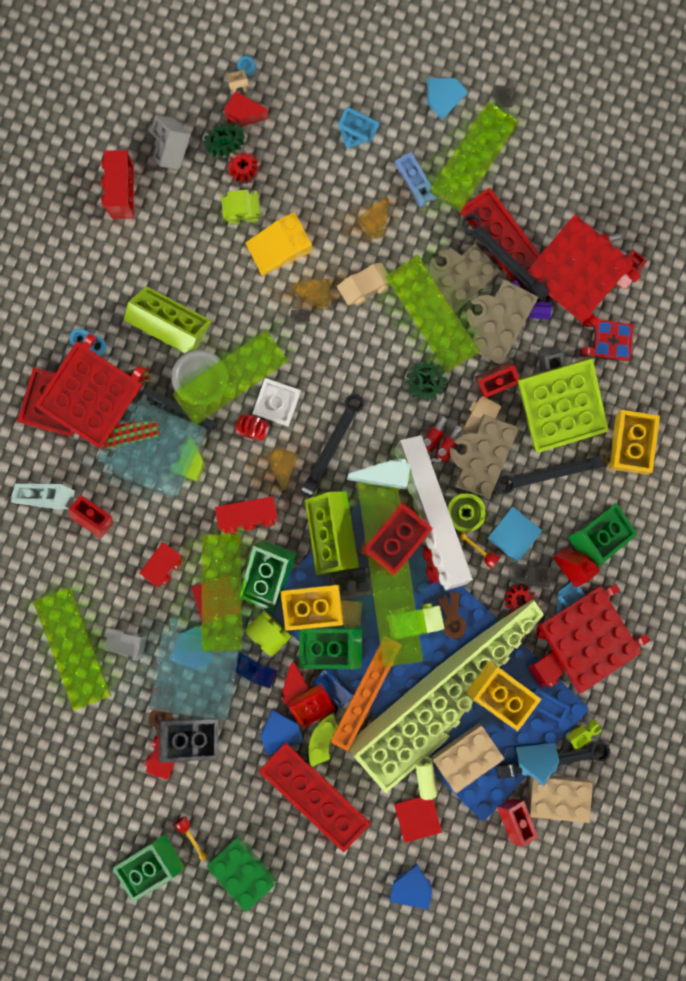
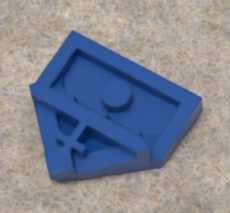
M272 708L270 716L261 728L262 732L260 734L266 754L276 752L285 742L290 746L303 743V736L295 718L281 714L278 710Z
M417 863L410 870L402 874H396V880L393 882L390 894V902L429 909L432 896L431 881L425 877Z

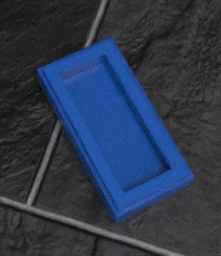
M324 669L312 682L316 686L322 684L330 699L340 709L354 695V692L329 669Z
M535 687L533 693L541 699L535 709L562 724L570 706Z

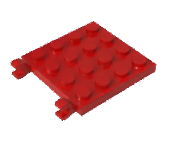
M574 214L526 271L534 280L541 282L548 290V295L578 321L583 323L585 320H588L595 327L602 321L592 314V311L624 274L634 283L641 277L639 273L630 268L634 262L576 214Z
M88 333L82 344L76 341L35 407L99 449H102L143 386L139 380L146 370L141 366H137L132 376L128 375L90 350L98 338Z
M617 584L610 585L604 590L602 586L595 588L538 625L578 693L585 692L641 654L639 647L651 641L647 634L640 635L633 640L608 597L620 591Z

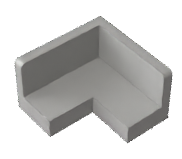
M155 115L150 132L158 140L153 159L161 167L180 169L191 134L176 119Z
M106 628L105 636L107 641L105 651L132 656L134 661L143 658L148 635Z

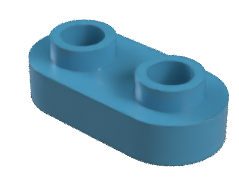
M80 328L73 330L69 336L70 343L74 346L79 337H83L84 341L90 332ZM94 335L98 339L90 350L102 356L107 350V344L101 337ZM97 344L101 345L99 350H95Z

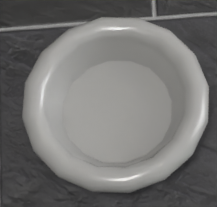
M193 350L186 352L177 359L172 369L171 381L175 392L183 401L195 406H206L215 403L223 396L227 388L228 374L224 363L218 356L205 350Z

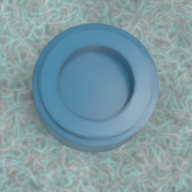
M243 56L237 61V70H245L246 77H249L256 70L255 61L249 56Z

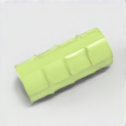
M420 757L415 763L420 797L424 800H431L437 796L433 760L430 757Z

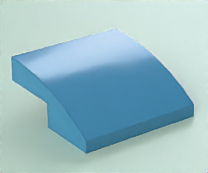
M511 507L487 539L514 561L518 562L542 530L514 507Z

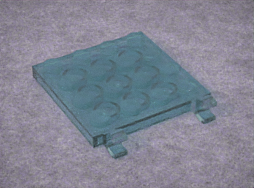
M138 400L136 405L131 403L127 411L132 412L128 423L157 422L160 436L131 444L128 441H123L116 448L113 457L99 452L96 459L108 464V471L176 500L207 429Z
M171 618L169 631L162 632L149 710L228 721L240 642L235 641L237 628L228 627L227 640L176 633L179 619Z

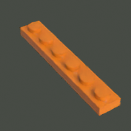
M383 636L330 740L331 743L346 751L349 750L402 646L401 644Z

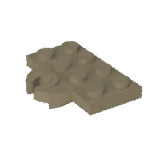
M476 244L472 245L462 256L452 250L438 252V257L446 261V265L443 267L438 266L436 259L433 257L429 263L428 274L433 283L420 296L444 322H447L500 272L498 267Z
M504 279L496 296L482 294L474 298L471 303L480 304L483 307V312L477 315L473 313L472 309H467V320L471 327L476 330L468 348L502 365L534 307L538 296Z
M483 414L476 432L468 430L460 432L453 441L457 444H465V449L462 452H457L454 448L450 447V458L460 467L454 486L490 498L519 427Z

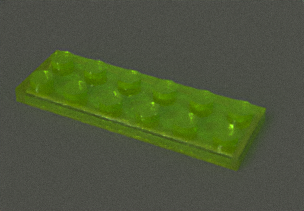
M487 102L430 188L429 193L461 212L517 127L519 121Z
M416 255L386 276L447 373L480 352L419 255Z
M264 331L173 393V396L193 424L197 426L285 365L288 360L269 333Z
M241 534L202 535V652L242 651Z
M69 587L33 601L73 711L112 696L72 588Z

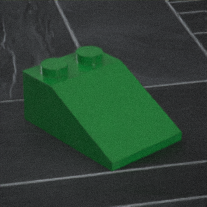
M615 503L579 527L568 538L578 552L589 555L595 565L598 566L606 562L638 534L618 504Z
M264 540L255 544L251 552L239 598L274 612L281 597V591L284 590L292 571L296 553Z
M299 629V668L362 669V629Z
M164 834L112 869L130 899L134 902L173 879L185 869V866Z

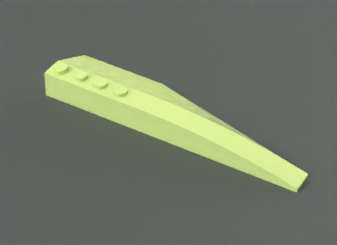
M534 600L518 608L454 653L355 737L349 748L350 752L385 793L416 768L415 763L418 758L431 755L449 738L448 734L452 728L456 729L460 723L459 719L465 712H469L474 701L466 691L490 660L499 668L502 664L505 665L510 659L508 656L513 649H517L520 646L523 636L529 634L544 615Z

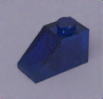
M238 652L231 670L252 683L269 689L278 670L241 652Z

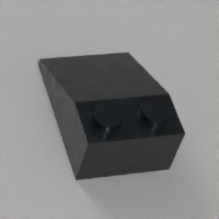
M195 718L160 721L159 763L218 760V719Z

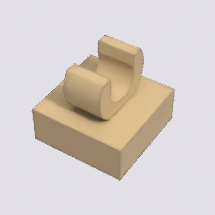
M245 70L226 74L230 90H233V93L240 87L243 88L244 93L247 92L246 86L249 85Z

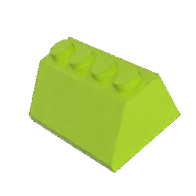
M147 286L128 302L124 321L173 346L182 353L196 350L212 323L211 320Z
M328 492L306 499L305 506L316 576L359 568L347 492Z

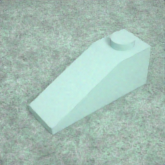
M395 458L394 461L384 462L349 473L347 480L406 489L411 464L406 463L404 459Z
M15 484L11 502L53 509H69L73 503L75 491L61 484Z

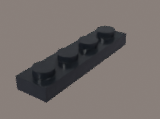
M148 387L145 388L143 394L147 397L146 401L153 405L159 403L164 406L163 409L171 414L175 411L181 414V419L189 423L193 420L198 423L197 427L205 431L208 429L214 430L216 426L215 421Z

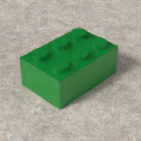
M239 834L214 855L206 866L244 912H247L276 885L277 879Z

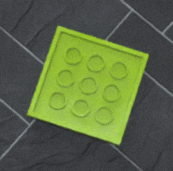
M593 358L583 359L517 379L534 452L539 453L609 431Z

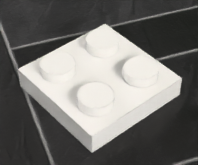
M265 378L252 414L289 427L301 390Z

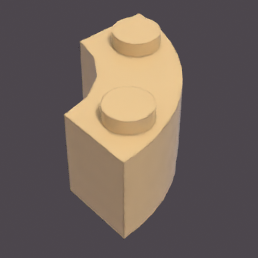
M376 263L357 274L349 276L337 288L348 306L353 304L359 306L376 293L382 294L389 289L388 285L393 283L383 264Z
M481 395L478 402L474 400L470 406L471 414L465 425L461 423L462 431L476 432L482 415L496 418L501 406Z

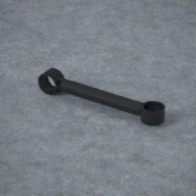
M471 213L463 218V232L470 236L474 235L527 288V291L538 296V302H541L549 294L541 282L534 280L481 227V219L478 215ZM474 219L477 221L478 227L475 230H468L465 227V221Z
M351 394L346 398L345 411L310 476L307 478L300 492L302 495L308 498L312 497L354 416L363 410L364 400L360 395ZM357 398L361 402V407L358 410H350L347 406L349 399Z
M606 454L514 477L502 475L498 477L495 488L500 494H508L517 487L609 466ZM503 477L511 481L509 491H502L498 486V481Z
M593 741L587 748L558 753L559 764L557 766L588 759H594L599 762L606 761L610 757V747L604 742ZM598 744H602L605 749L604 755L600 758L594 755V748ZM505 762L495 765L497 778L500 779L514 777L522 773L518 762Z

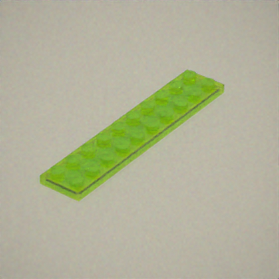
M357 482L366 545L399 507L398 488ZM367 555L383 667L422 662L423 657L409 561L407 560L399 571L392 576Z

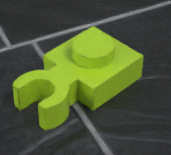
M593 719L586 727L582 725L574 729L567 737L572 747L577 750L592 740L591 737L599 734L602 729L599 727V723Z

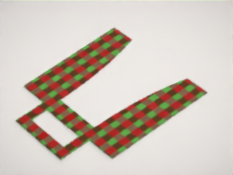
M148 365L142 367L146 370L139 380L142 384L150 380ZM135 369L125 371V373L132 376ZM146 421L118 424L104 444L105 450L159 437L158 423Z

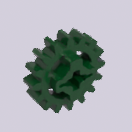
M227 122L224 126L220 123V127L213 126V131L208 130V135L204 136V145L208 154L212 153L213 157L217 155L219 158H222L223 155L229 157L230 153L235 155V150H241V145L245 144L244 133L240 126L237 127L236 123L230 125Z
M426 360L423 361L422 365L417 362L415 364L416 369L410 367L411 373L406 375L410 379L405 382V385H410L407 391L414 392L413 398L419 396L420 402L423 398H425L426 402H429L430 397L436 400V394L440 396L443 394L440 389L446 388V385L442 384L447 381V378L442 377L445 371H439L440 365L434 367V361H431L429 365ZM423 369H428V370H430V371H429V372H422L421 370H423ZM436 375H437L438 381H439L438 385H437V383L435 382V379H434V377H435ZM414 377L418 381L417 387L414 385ZM429 378V379H430L429 383H426V384L424 385V384L422 383V382H423V379ZM429 390L431 393H422V391Z

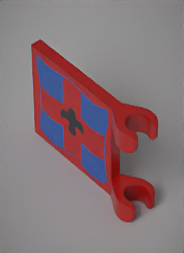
M588 320L582 323L583 327H595ZM601 320L602 322L595 328L594 348L583 347L579 352V355L582 357H597L630 362L634 324Z

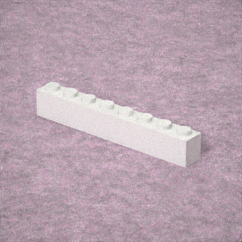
M422 436L400 440L395 447V454L397 458L404 459L406 463L411 464L407 488L408 492L413 496L415 511L418 512L421 519L433 528L427 535L426 543L432 551L433 564L438 568L439 581L442 586L444 585L445 590L466 585L473 579Z

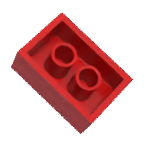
M104 150V157L101 158V166L104 169V176H101V185L104 188V195H101L102 206L105 207V211L110 215L111 219H134V163L127 150Z
M273 496L215 507L219 531L224 532L226 535L238 533L237 529L241 528L245 531L255 530L257 525H263L265 528L275 526V522H279L276 502Z
M401 503L362 551L394 576L433 528L405 504Z

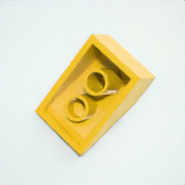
M295 212L277 220L245 242L262 276L312 252V244Z
M339 585L281 591L285 631L343 625Z

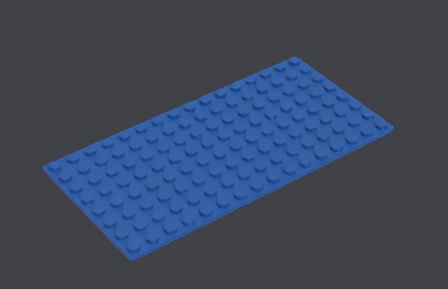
M366 496L350 512L359 568L316 576L312 551L290 574L284 590L339 585L343 625L307 629H362V669H329L354 693L383 636L402 645L369 709L378 718L435 668L499 621L463 586L445 590L444 585L442 586L441 583L430 585V580L426 576V560L422 556L424 548L421 545L409 557L407 564L402 566L403 572L398 571L397 576L390 574L389 577L386 576V570L383 573H379L382 566L375 567L377 562L362 550L389 519L390 515L370 496ZM459 592L458 615L465 620L467 627L462 637L452 639L444 634L443 629L402 638L391 637L387 616L394 614V610L405 608L407 612L420 609V605L429 603L432 604V607L440 606L437 599H442L445 595L450 604L449 593ZM280 597L275 611H267L285 627L282 597ZM440 606L442 620L444 622L446 615ZM299 629L288 630L299 641ZM521 643L517 649H513L508 656L510 659L505 665L502 664L500 668L533 692L536 687L569 705L570 709L562 724L534 709L517 731L474 700L469 712H465L459 719L460 723L456 729L453 727L449 732V738L428 757L431 758L436 752L479 723L504 757V760L498 764L518 762L516 747L555 743L556 746L588 712V707L558 678V682L555 685L540 687L527 668L539 659ZM433 761L434 774L482 821H485L497 809V806L528 776L520 773L514 777L500 779L497 778L496 767L494 766L455 793Z

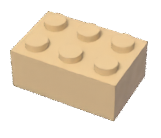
M479 723L431 756L455 793L504 760L502 754Z
M551 775L547 779V783L542 786L538 783V780L529 776L528 813L530 817L590 823L593 783L585 778Z

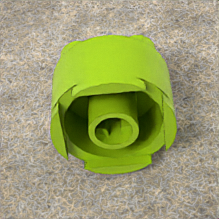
M236 190L227 192L226 197L224 194L221 195L223 220L228 221L229 225L240 224V220H247V223L258 222L261 212L257 191H254V194H249V190Z
M459 494L447 504L454 529L457 532L468 533L474 531L485 520V505L476 495ZM467 509L469 511L467 513L469 517H462L461 514L463 512L461 510Z
M263 610L245 632L255 643L261 646L262 650L273 657L292 636L285 629L281 630V623L275 618L271 620L272 617Z

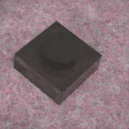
M496 85L494 106L512 108L514 105L515 87Z
M291 310V322H295L296 325H305L306 322H310V310Z

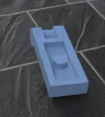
M412 152L395 160L396 167L415 197L419 207L426 205V202L429 200L437 199L435 191ZM425 189L427 193L422 196L420 191Z

